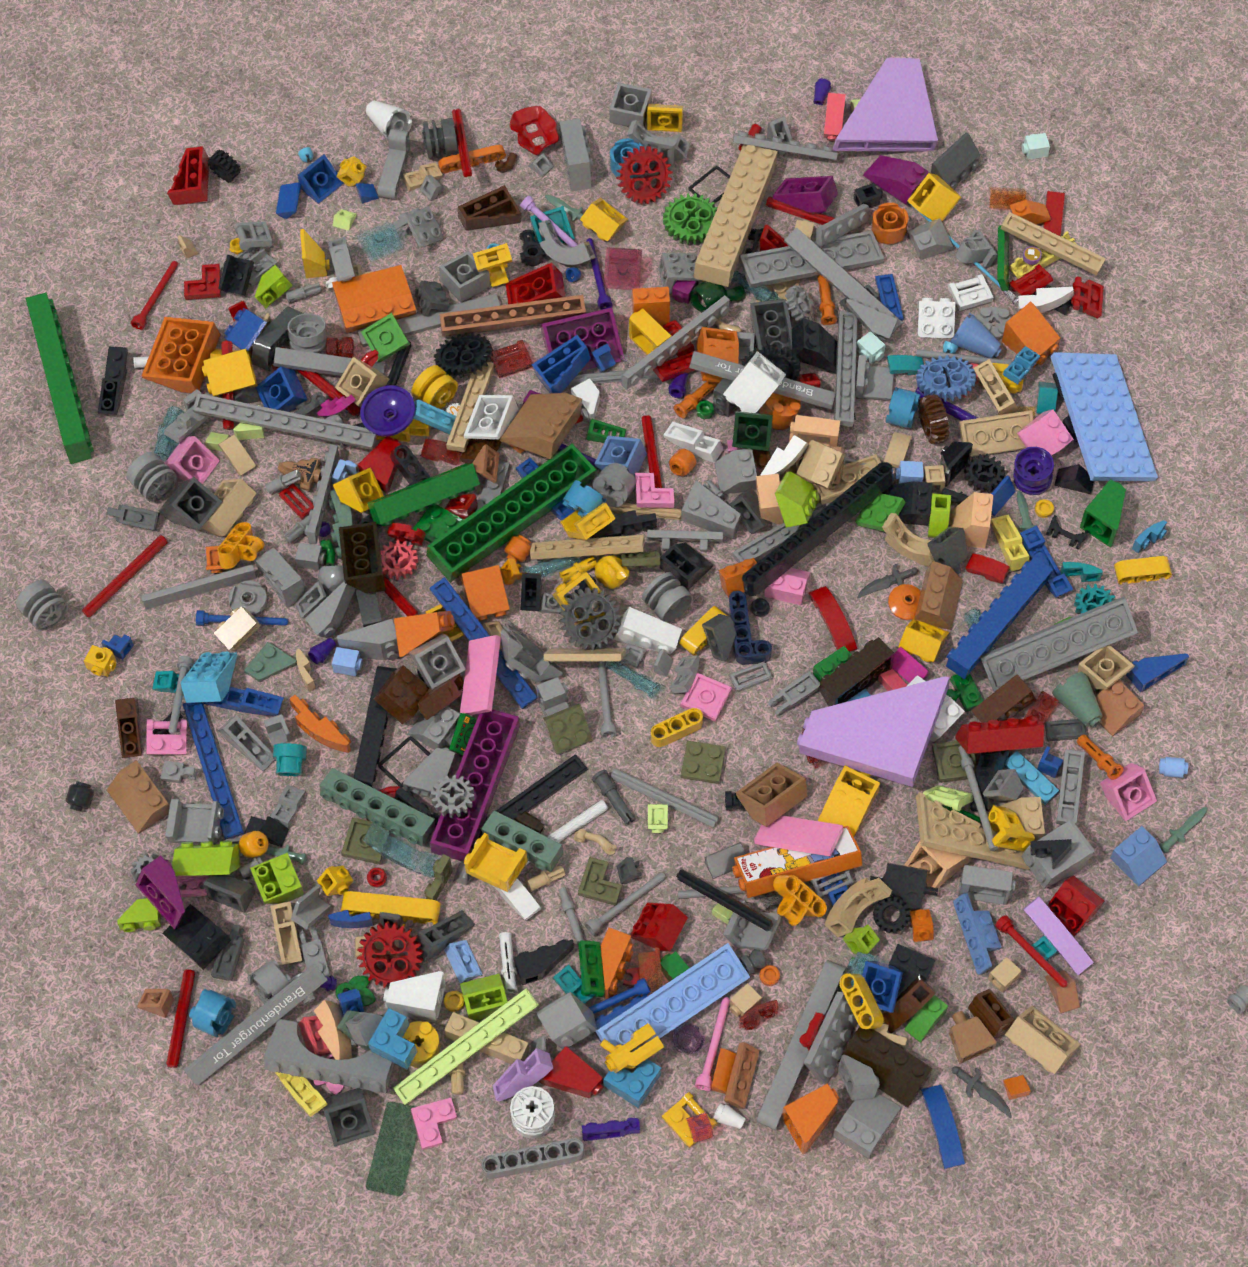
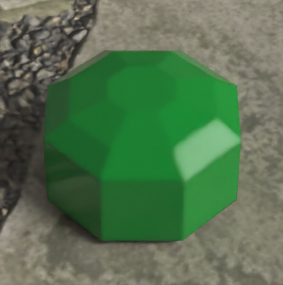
M708 400L700 401L696 406L697 416L701 419H710L714 414L713 404Z

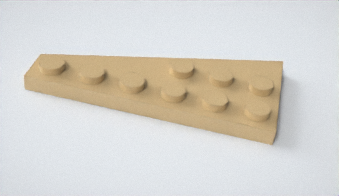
M921 792L916 795L921 846L1026 870L1030 869L1021 857L1024 853L1023 851L998 847L995 851H990L984 829L980 827L981 824L955 810L949 811L941 806L942 803L926 799V795ZM992 830L995 837L997 832Z

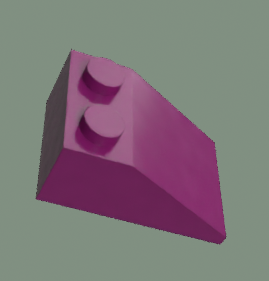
M880 155L864 172L863 176L904 204H907V200L928 175L929 171L915 162Z
M833 175L786 178L773 194V199L807 212L823 213L826 212L838 195Z
M160 855L142 868L136 886L175 930L178 928L185 910L173 867L168 860Z

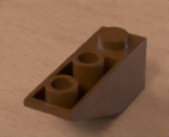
M460 673L434 689L430 688L417 703L420 712L426 720L437 714L463 693L464 681Z
M138 698L115 700L122 758L142 756Z
M919 975L897 997L894 1012L884 1011L882 1013L884 1018L883 1024L889 1025L888 1031L892 1034L918 1012L936 994L935 990Z

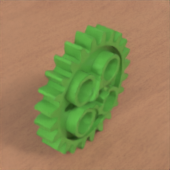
M687 193V197L684 198L681 194L679 200L674 198V203L669 201V207H665V212H663L665 231H668L669 236L673 235V240L680 238V243L686 240L687 245H689L690 241H693L694 245H696L697 240L703 243V238H706L718 207H715V202L710 203V198L704 200L703 195L698 198L696 193L693 197H690V194Z

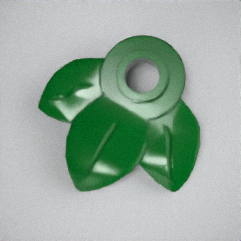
M355 976L348 983H341L335 991L336 998L338 999V994L343 993L344 989L359 990L363 1006L371 1005L376 1001L374 994L366 988L370 982L366 976Z

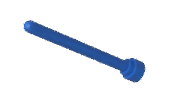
M197 610L196 625L205 626L209 622L221 623L227 621L231 616L209 615L204 610ZM255 617L261 625L286 626L289 623L287 618Z
M642 978L634 984V987L589 1007V1009L595 1014L637 994L645 996L651 993L646 979Z

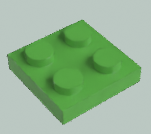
M392 313L361 331L370 349L379 352L378 362L384 361L410 345Z
M881 493L861 510L855 522L858 526L884 531L882 526L890 513H897L899 515L906 502L903 498Z

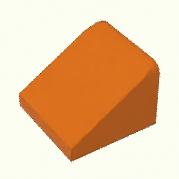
M1023 1075L1003 1080L1009 1100L1028 1096L1031 1092Z

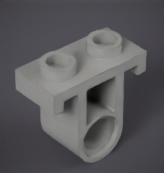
M974 230L969 238H965L955 253L956 258L963 263L983 261L984 268H989L998 255L980 230Z

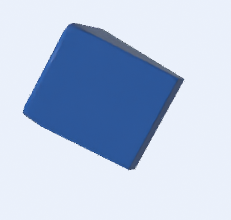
M356 183V189L362 204L379 199L373 184Z

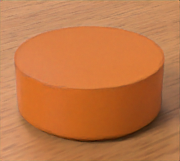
M767 965L760 970V981L766 986L777 984L780 978L779 970L773 965Z

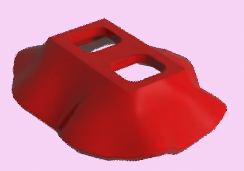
M526 107L512 114L510 128L512 131L517 132L519 145L534 155L540 154L544 148L559 141L557 123L543 107ZM536 124L538 130L528 133L525 127ZM542 136L545 143L538 146L534 145L532 139Z

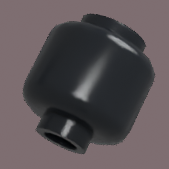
M76 781V784H71L66 796V802L71 805L70 809L82 812V808H90L94 790L91 789V785Z

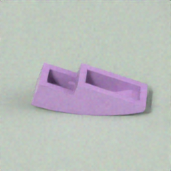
M536 1048L525 1061L517 1059L492 1085L496 1101L500 1102L514 1096L521 1089L534 1085L553 1069L550 1054Z

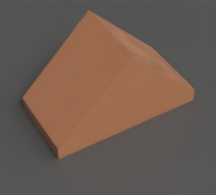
M486 444L473 461V465L477 474L493 483L497 482L499 453Z
M1065 970L1058 972L1068 982L1065 988H1062L1050 975L1045 976L1061 1014L1080 1008L1075 981Z
M145 989L137 1008L166 1018L174 998L168 989Z

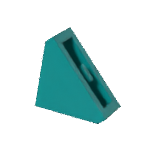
M1038 382L1036 414L1052 409L1055 411L1058 394L1055 383Z

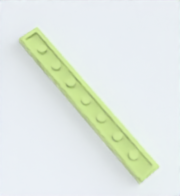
M527 988L393 1087L394 1091L404 1105L408 1104L538 1007L539 1004Z

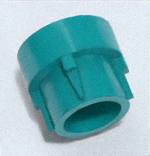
M293 743L274 744L273 759L276 760V775L301 776L302 762L306 761L307 746Z

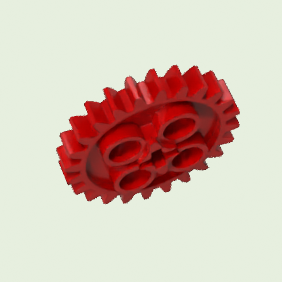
M640 146L639 150L633 148V153L628 151V158L622 156L625 162L618 163L622 168L616 170V172L621 173L620 176L616 177V179L621 180L618 186L624 187L621 193H627L626 198H631L633 202L638 201L639 204H642L643 200L646 204H649L650 200L656 202L655 197L661 199L660 193H667L664 188L670 187L667 181L672 180V178L668 177V174L673 173V171L668 170L671 164L665 163L668 157H662L663 152H658L656 148H653L651 151L650 146H647L646 149ZM651 161H654L655 163L653 169L649 168V164ZM637 163L638 169L634 172L632 168ZM645 172L650 174L659 172L658 175H646L644 178L639 176L630 178L631 175H644ZM655 178L656 185L652 187L651 181ZM636 181H639L640 183L638 189L634 188V184Z
M389 921L385 923V927L378 923L377 930L372 926L370 928L371 934L366 932L364 934L366 939H361L359 942L363 945L357 949V951L362 953L358 955L357 959L363 960L359 967L366 968L362 974L369 973V981L373 978L376 979L375 985H378L381 981L383 982V988H385L388 983L408 979L410 976L415 977L417 973L414 970L419 971L421 969V966L417 963H422L423 958L418 957V955L424 952V950L418 949L422 943L415 942L418 935L411 936L412 929H409L407 932L404 930L405 924L398 928L397 922L392 927ZM395 940H401L404 943V948H398L395 945ZM375 942H382L384 949H377ZM388 951H390L391 954L396 955H394L393 958H390V955L386 954ZM407 952L408 955L399 954V953ZM373 954H375V955H384V956H379V957H375V958H374V957H373ZM397 960H403L406 963V968H400L397 965ZM377 962H384V964L386 965V969H379L377 967Z

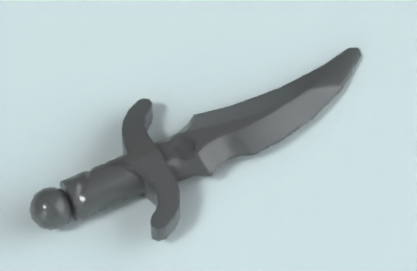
M895 564L892 568V575H886L884 578L872 581L859 592L857 598L887 589L894 583H897L898 586L902 585V580L916 575L918 569L913 567L898 573L896 570L898 564Z
M952 1067V1073L957 1074V1077L968 1084L966 1088L968 1098H971V1089H974L981 1098L996 1106L1009 1118H1012L1011 1111L1002 1097L995 1090L987 1087L984 1082L978 1080L980 1077L979 1068H975L976 1075L971 1077L962 1069L960 1070L959 1067Z

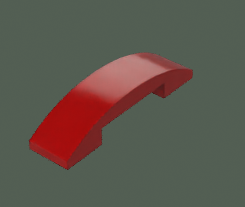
M824 586L808 592L815 608H818L832 636L836 649L838 650L845 646L849 652L857 650L858 648L848 622L830 590Z

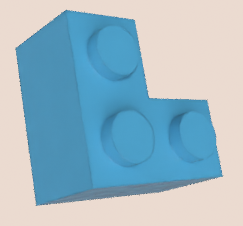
M388 1008L368 1043L371 1052L405 1069H408L417 1053L415 1044L402 1038L410 1025L407 1017Z
M646 1059L637 1066L633 1073L625 1068L617 1073L609 1071L604 1078V1087L639 1108L661 1076V1067Z

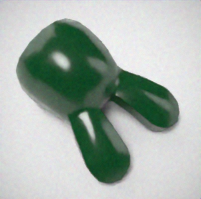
M705 281L693 288L690 296L691 304L696 310L703 313L723 296L729 298L730 301H740L745 298L746 292L742 286L725 290L723 285ZM698 293L703 298L706 307L699 302Z

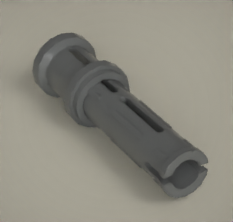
M601 770L592 777V781L597 783L601 789L600 793L602 796L609 799L627 826L630 824L629 821L632 823L636 818L617 792V785L612 783L607 775V770Z

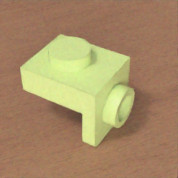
M648 804V829H652V833H664V829H668V804Z

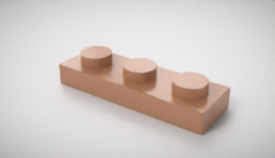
M745 1042L739 1043L724 1099L725 1102L739 1109L745 1108L760 1051Z

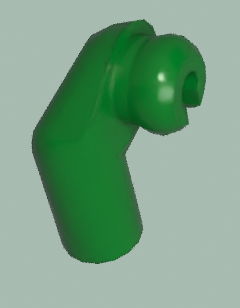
M328 539L321 540L320 546H322V550H326L325 565L335 566L336 553L332 541Z

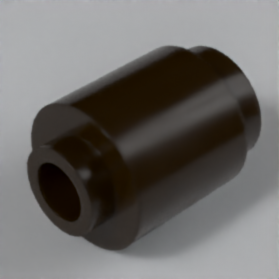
M526 811L523 814L519 813L515 819L516 822L540 834L545 824L541 823L542 820Z

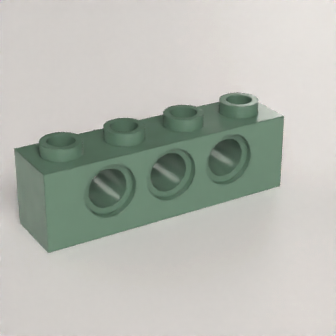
M494 810L481 829L482 835L484 833L488 834L489 840L515 852L519 848L525 850L528 861L534 863L538 869L552 872L564 854L562 844ZM504 832L509 833V834L506 835V836H501V835H500V834H502V833H504ZM520 841H525L522 845L517 844ZM536 850H543L541 853H534Z

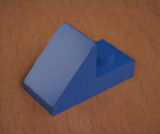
M352 989L338 994L343 1016L347 1010L364 1012L359 990Z

